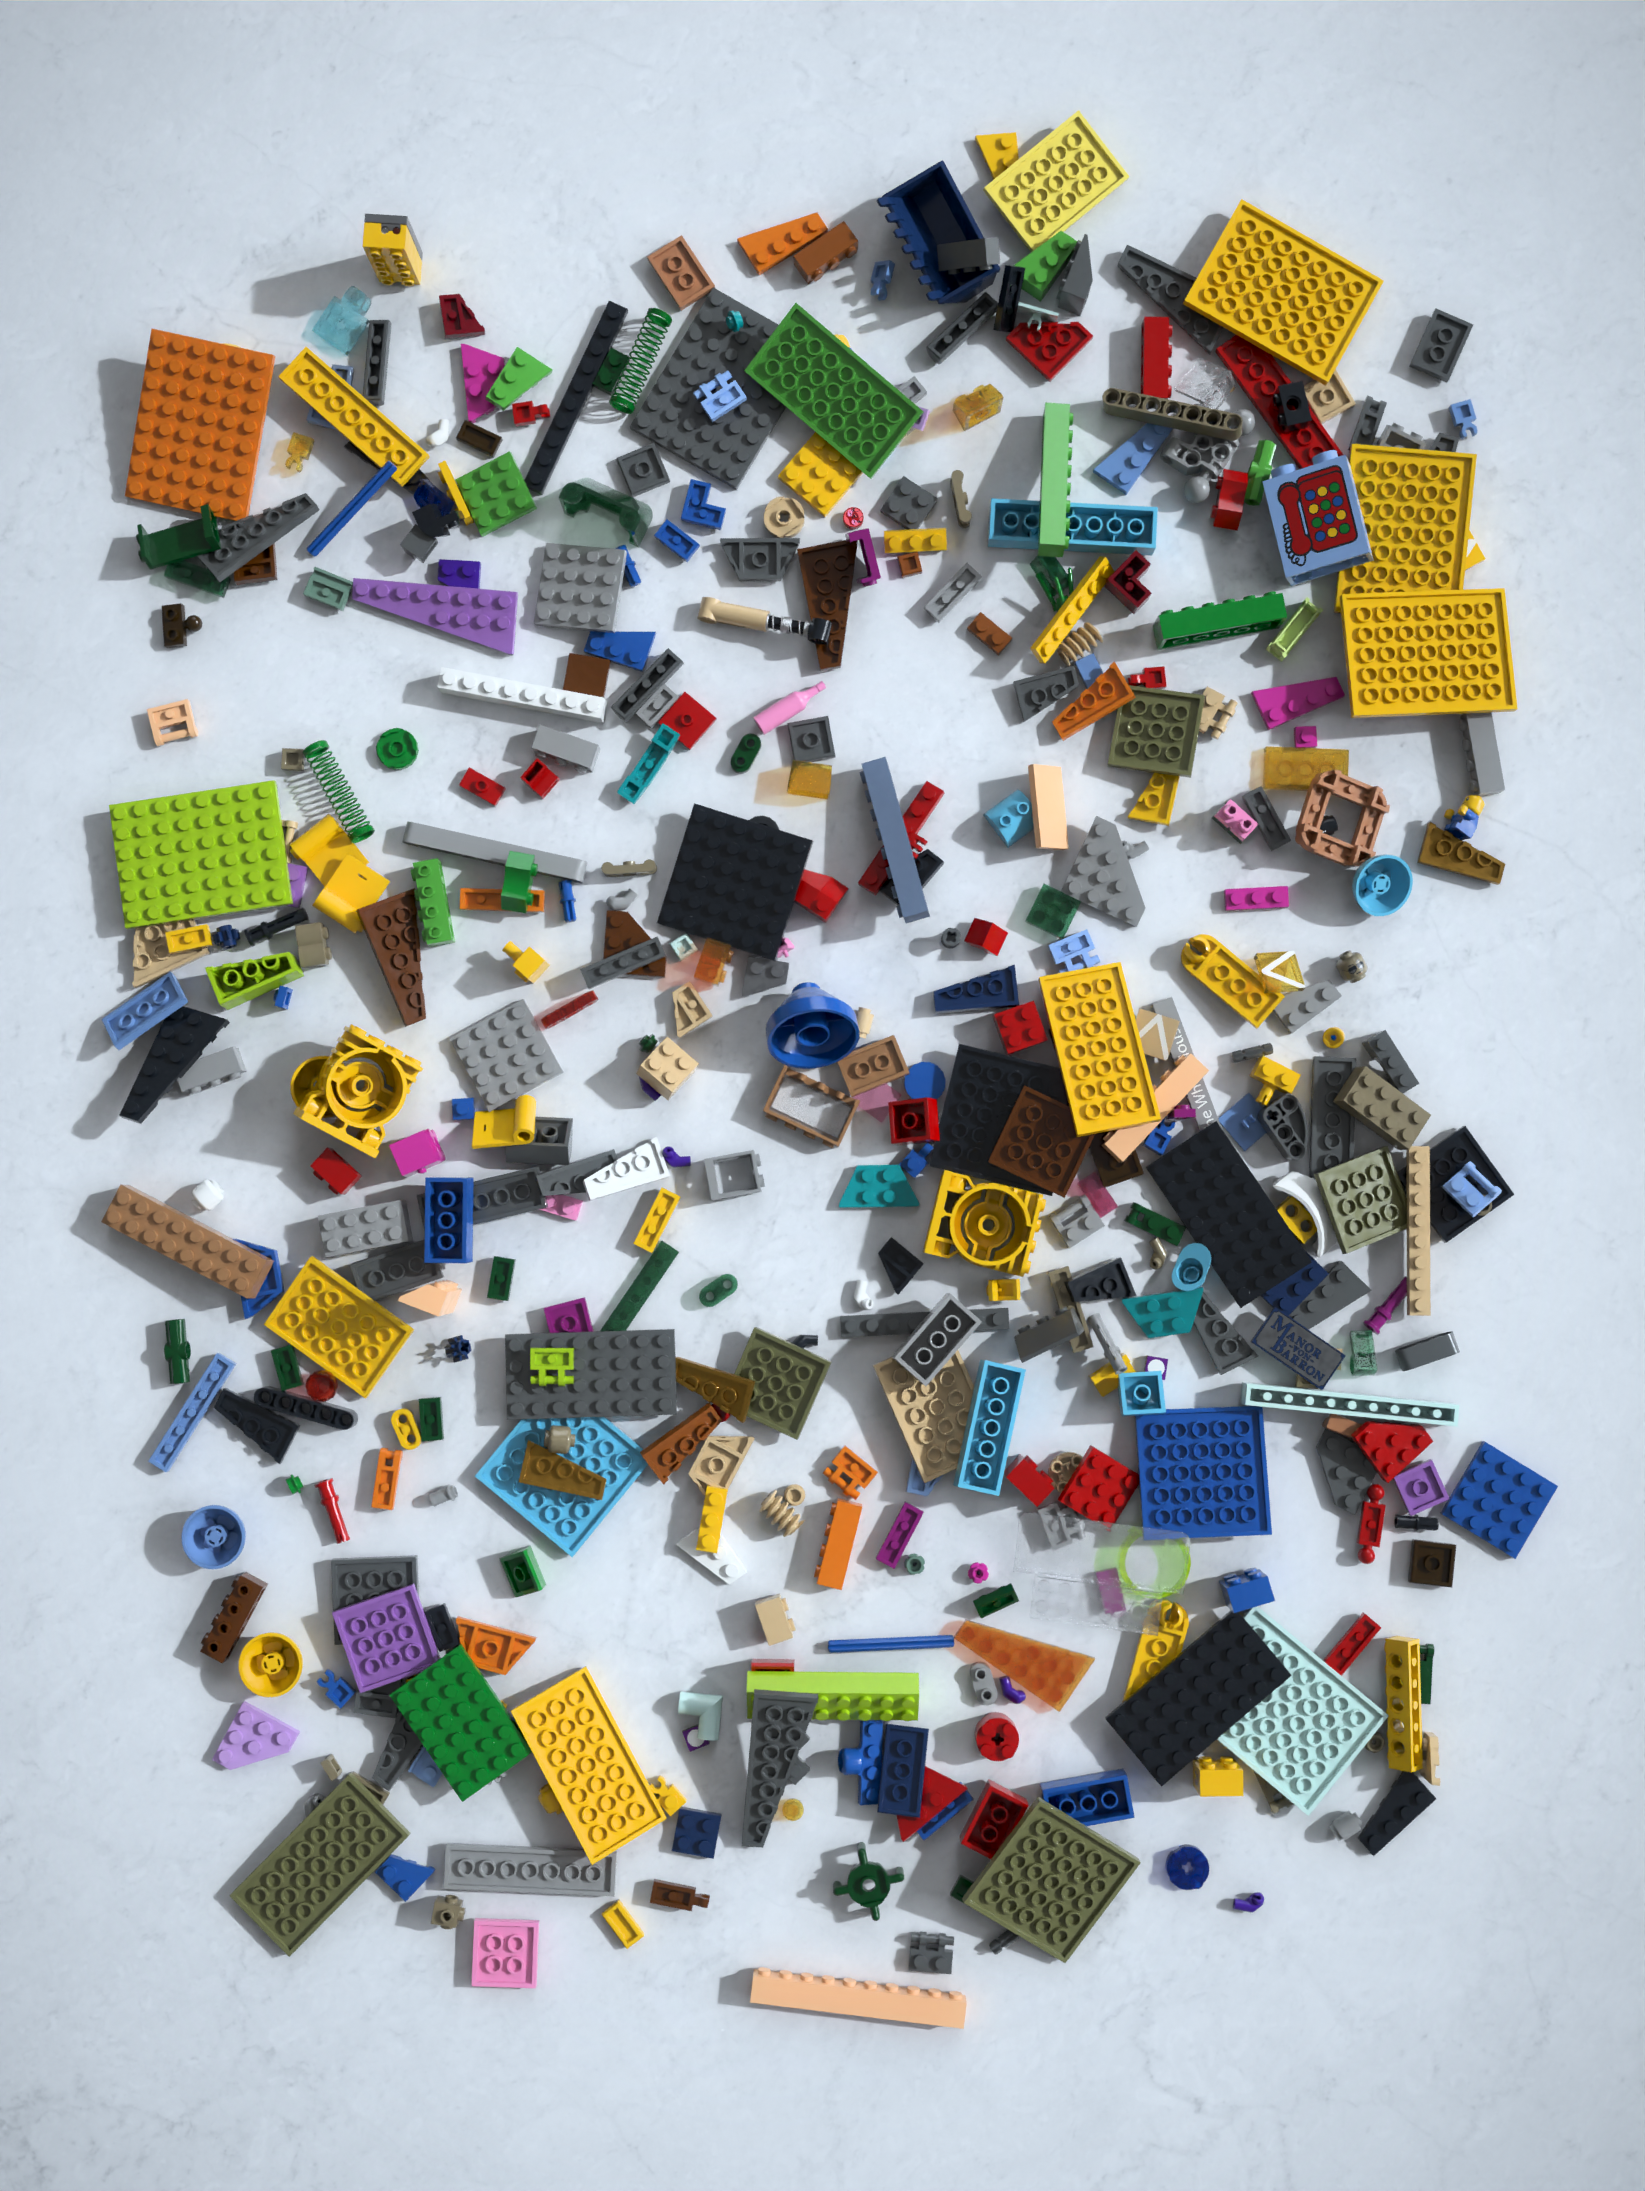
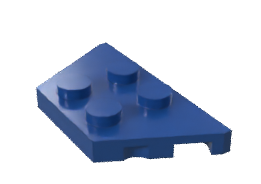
M233 1239L274 1260L256 1298L241 1296L244 1318L248 1319L284 1292L279 1258L275 1249L240 1239Z

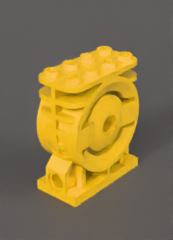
M351 1024L350 1027H344L343 1035L341 1038H338L335 1049L332 1048V1054L323 1064L318 1077V1090L308 1092L300 1107H296L293 1114L376 1158L379 1153L377 1149L386 1135L383 1124L393 1119L400 1111L406 1094H409L411 1091L409 1090L410 1086L417 1081L415 1077L419 1071L422 1072L423 1068L420 1067V1061L407 1055L402 1057V1051L390 1045L384 1047V1041L370 1034L366 1037V1031ZM359 1057L368 1058L374 1061L382 1069L385 1075L386 1084L393 1087V1091L391 1092L388 1089L384 1088L383 1076L379 1069L374 1065L365 1061H353L346 1064L345 1066L341 1063L343 1061H348L350 1059ZM331 1080L335 1081L336 1093L346 1105L363 1109L377 1104L383 1109L378 1111L372 1107L365 1111H351L344 1108L334 1096ZM359 1080H364L365 1085L363 1089L357 1090L356 1083ZM326 1110L337 1118L334 1123L329 1124L322 1120ZM348 1125L360 1128L356 1137L346 1133Z
M943 1170L923 1252L948 1259L958 1253L959 1256L971 1264L1023 1277L1030 1270L1031 1261H1028L1030 1253H1034L1036 1241L1033 1240L1035 1232H1039L1041 1220H1038L1039 1213L1044 1211L1046 1200L1043 1199V1194L1002 1184L981 1183L974 1185L969 1176ZM966 1183H968V1185L971 1188L967 1191H965ZM987 1189L984 1202L974 1205L965 1217L964 1230L968 1239L973 1243L972 1252L969 1255L967 1253L969 1244L961 1232V1218L965 1209L972 1202L980 1199L982 1190ZM947 1191L961 1194L954 1202L950 1213H946L944 1210ZM1007 1195V1207L1011 1210L1015 1221L1014 1233L1008 1244L995 1251L993 1260H989L992 1248L1002 1245L1011 1233V1217L1002 1206L1004 1196ZM944 1216L948 1217L950 1239L936 1236L941 1218ZM986 1219L993 1221L994 1226L990 1231L983 1229L982 1223ZM951 1244H953L956 1250L949 1253Z

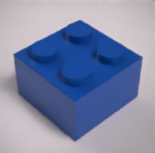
M1249 1568L1244 1570V1574L1238 1576L1236 1574H1229L1223 1577L1224 1580L1219 1581L1226 1606L1233 1613L1275 1601L1268 1576L1260 1569Z

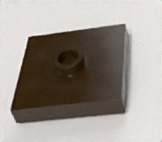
M1412 1539L1408 1582L1452 1588L1456 1545Z

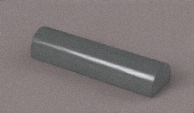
M987 292L979 297L926 347L933 361L940 365L997 312L998 302Z
M369 320L363 397L373 406H383L385 401L391 322L389 320Z
M668 648L611 706V709L620 719L627 723L644 703L684 664L683 661Z

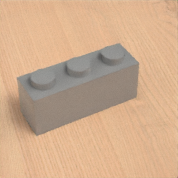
M539 725L531 747L537 757L546 760L550 757L555 759V763L562 766H567V764L573 765L575 770L586 773V771L593 772L601 750L598 744L543 725Z
M230 1047L198 1059L184 1076L177 1080L181 1092L192 1095L201 1092L202 1087L209 1085V1088L221 1085V1081L229 1078V1081L241 1077V1073L247 1071L239 1048Z

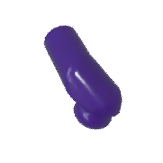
M639 1076L642 1090L656 1101L661 1094Z
M670 1146L663 1149L664 1160L671 1167L691 1166L690 1156L680 1157Z
M1009 1675L999 1678L1005 1698L1014 1704H1020L1025 1700L1026 1695L1024 1691L1012 1688Z

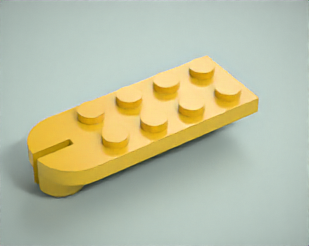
M1206 934L1196 935L1190 938L1183 947L1181 962L1185 970L1256 1029L1284 999L1285 996L1214 937ZM1189 944H1191L1195 949H1197L1202 955H1198L1192 949H1190Z
M1158 1600L1148 1608L1122 1703L1181 1653L1189 1625V1618L1185 1609L1178 1603L1173 1601L1172 1604L1169 1600ZM1171 1608L1169 1619L1167 1620L1165 1619L1167 1610Z

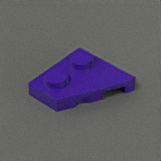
M439 559L438 581L445 586L480 589V561Z

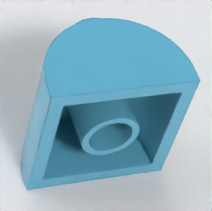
M1016 790L983 814L1007 848L1034 829L1032 804L1020 790Z
M1161 1371L1121 1373L1118 1375V1397L1122 1417L1166 1413Z

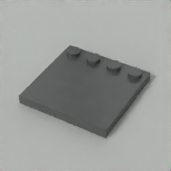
M417 1555L333 1558L331 1560L333 1611L413 1583L419 1596ZM334 1620V1644L343 1645Z

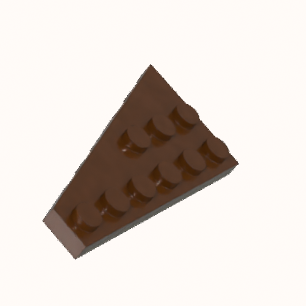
M843 540L797 549L810 620L821 618L832 623L828 644H815L820 672L841 668L858 540L852 542Z
M415 888L356 910L405 1027L426 1019L425 999L422 989L423 976L420 966L419 930L416 920L417 907H415L414 897Z

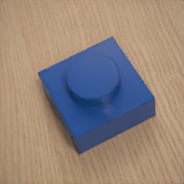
M280 986L279 990L277 989L274 994V1006L288 1010L293 989Z
M474 1098L452 1099L453 1120L474 1119Z

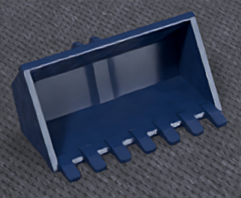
M943 160L876 200L880 207H888L890 213L885 215L887 222L897 224L899 229L893 231L895 237L905 239L907 244L901 247L904 254H912L915 258L909 264L913 270H921L923 276H920L918 281L920 285H929L931 292L926 294L929 301H937L939 305L945 303H966L993 284L996 274L1000 271L998 264L992 265L990 270L980 271V268L976 267V271L964 273V270L960 269L958 274L948 275V270L939 271L937 245L984 238Z

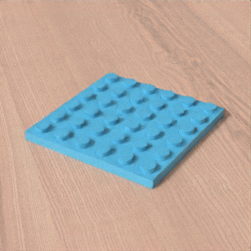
M606 1417L521 1419L475 1477L573 1557L647 1467L648 1463L640 1453L644 1449ZM550 1426L570 1427L571 1434H575V1446L570 1447L567 1454L558 1455L606 1478L603 1499L598 1500L520 1483L519 1477L528 1440L547 1449V1447H544L545 1431L549 1430Z

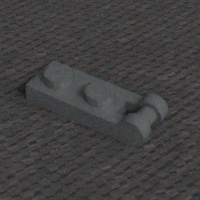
M1367 395L1350 445H1373L1387 402L1382 400L1380 402L1375 401L1373 397ZM1369 409H1375L1376 413L1369 411Z

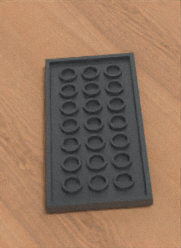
M675 1329L505 1334L507 1420L677 1414ZM530 1348H574V1369L565 1370L566 1376H574V1384H566L565 1386H558V1384H546V1386L531 1384V1376H539V1370H530ZM546 1370V1375L558 1376V1370Z

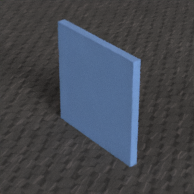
M1247 1093L1218 1118L1220 1124L1244 1151L1266 1134L1257 1116L1262 1107L1250 1093Z

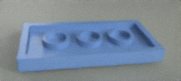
M170 971L108 1014L102 1021L114 1046L121 1050L188 1003V1000L176 976Z

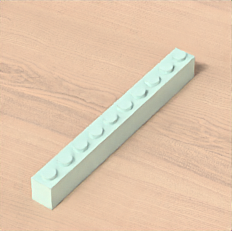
M1242 1382L1241 1403L1244 1405L1458 1427L1459 1405L1453 1403Z

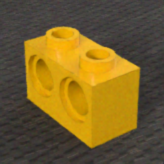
M1288 1196L1276 1207L1300 1244H1304L1317 1232L1313 1217L1304 1208V1205L1293 1196ZM1288 1205H1292L1295 1209L1294 1215L1291 1217L1286 1214V1207ZM1303 1220L1309 1223V1229L1306 1232L1302 1231L1300 1227Z

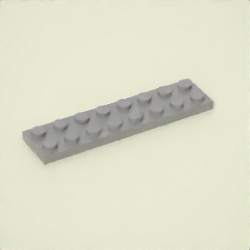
M447 1843L443 1889L614 1897L617 1851L612 1852L592 1865L583 1849Z

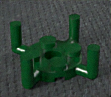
M860 1842L857 1845L860 1863L850 1870L847 1885L841 1886L840 1881L833 1883V1894L835 1896L849 1894L853 1901L863 1907L870 1908L872 1919L878 1921L880 1919L878 1905L887 1897L890 1891V1884L904 1880V1870L902 1867H897L895 1874L888 1875L880 1863L868 1861L866 1845ZM867 1879H871L875 1883V1886L870 1890L865 1889L862 1885Z

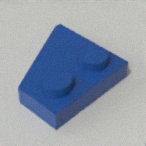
M391 1854L375 1873L406 1902L435 1871V1868L419 1865L416 1861L404 1860L399 1856Z

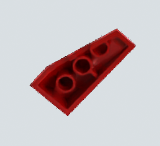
M804 870L795 903L826 923L849 888L833 877Z

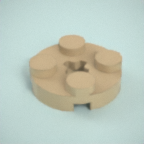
M784 496L771 500L764 512V525L767 531L776 538H792L796 536L804 526V510L801 504L793 498H784ZM782 513H783V515H787V514H788V515H789L788 521H787V522H784V521L781 522V521H779L780 518H781V517H780V514H782Z

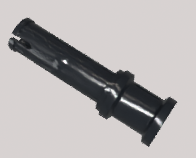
M304 907L269 923L263 921L259 926L250 930L244 929V933L249 944L253 947L255 943L266 938L268 940L272 939L275 933L309 920V917Z

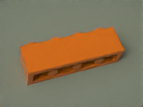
M840 1498L837 1499L836 1503L832 1502L829 1515H832L833 1518L831 1524L827 1523L824 1536H828L826 1545L822 1544L819 1554L820 1557H823L821 1565L816 1566L814 1577L817 1578V1584L842 1590L862 1511V1504Z

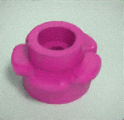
M973 1563L968 1570V1576L974 1583H982L989 1576L988 1568L984 1563Z

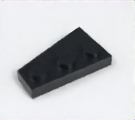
M929 849L918 854L917 859H914L922 889L944 865V861ZM887 878L879 891L896 905H900L898 898L894 899L891 886H895L893 878Z
M1121 1257L1064 1282L1072 1302L1137 1296Z

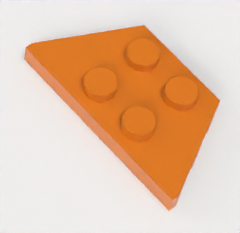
M460 1616L456 1618L460 1634V1644H462L477 1668L506 1675L537 1638Z

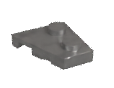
M748 957L742 997H748L758 992L785 985L789 963Z

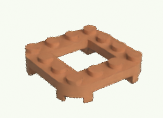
M1340 770L1318 773L1310 783L1297 823L1295 841L1306 851L1346 867L1360 866L1363 862L1375 856L1376 852L1373 851L1383 816L1385 813H1389L1390 805H1387L1386 798L1382 793L1383 789L1379 786H1370L1341 774L1342 771ZM1331 794L1362 807L1351 844L1322 833L1323 830H1320Z

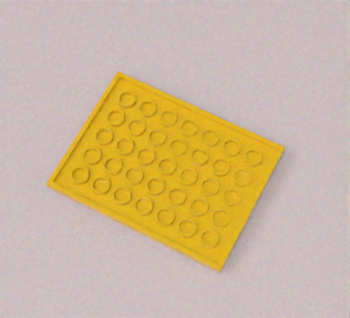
M1241 199L1183 304L1326 386L1384 280Z
M1363 444L1350 445L1349 463L1374 561L1338 571L1334 613H1341L1339 597L1342 594L1463 590L1477 454Z
M1505 588L1342 594L1339 597L1351 718L1514 712L1518 709Z

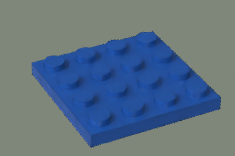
M1483 1441L1440 1514L1516 1559L1558 1486Z

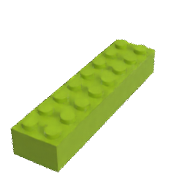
M747 1671V1719H752L754 1689L818 1694V1703H816L812 1719L841 1721L918 1720L919 1673Z

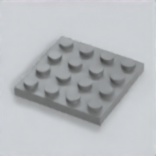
M546 543L534 624L536 626L615 633L627 556L626 550Z
M524 999L450 1038L489 1112L563 1073L560 1064Z

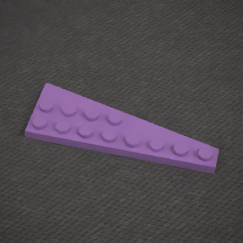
M353 578L352 599L514 655L518 592Z

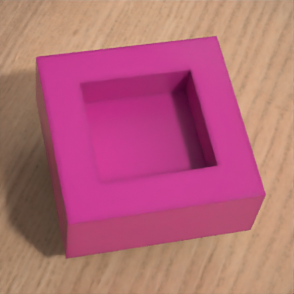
M1316 726L1294 728L1295 749L1317 747Z

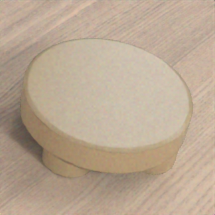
M1064 1452L1057 1455L1051 1461L1048 1475L1053 1480L1051 1484L1058 1492L1062 1493L1083 1457L1074 1452Z

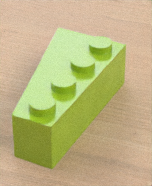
M290 952L264 956L260 959L243 960V962L222 964V966L205 967L219 1005L227 1010L304 976L297 957Z

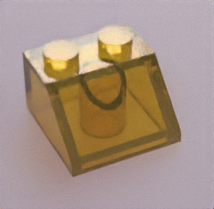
M991 384L986 386L980 385L973 390V393L967 396L965 394L959 396L953 404V412L963 430L966 431L1000 413L1004 397Z

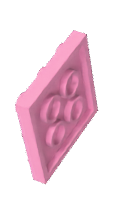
M475 1918L472 1986L536 1988L539 1920Z

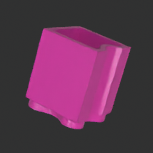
M433 1129L420 1131L389 1145L400 1173L405 1177L416 1173L424 1174L427 1172L426 1169L446 1160Z

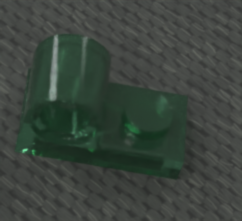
M1372 1330L1351 1331L1349 1333L1352 1350L1350 1357L1351 1375L1374 1376L1378 1368Z

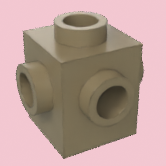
M438 1895L434 1902L431 1924L440 1925L443 1929L456 1928L459 1921L463 1922L466 1908H462L463 1900L458 1899L455 1895H446V1897Z

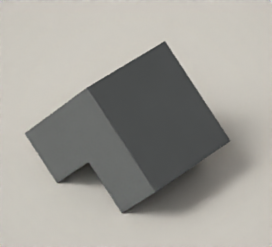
M415 524L400 545L405 553L424 563L437 546L438 541L435 537L425 534Z

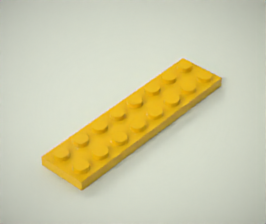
M305 347L278 376L284 384L377 466L381 468L387 461H391L397 467L391 478L401 487L430 458L427 452L309 348Z

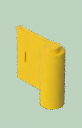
M327 814L290 844L292 847L289 850L297 860L301 858L324 887L347 853L365 865L369 863L358 847L351 843L346 832L331 814Z
M347 853L312 906L356 934L357 931H363V926L356 910L376 903L390 881Z
M521 1095L516 1099L515 1108L475 1112L472 1149L531 1143L534 1140L535 1098L530 1095Z

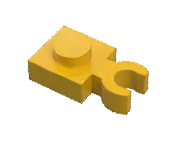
M660 1775L658 1776V1781L661 1783V1786L655 1787L651 1783L650 1788L653 1793L660 1795L657 1798L658 1803L672 1816L686 1803L687 1799L673 1784L668 1788L664 1777Z

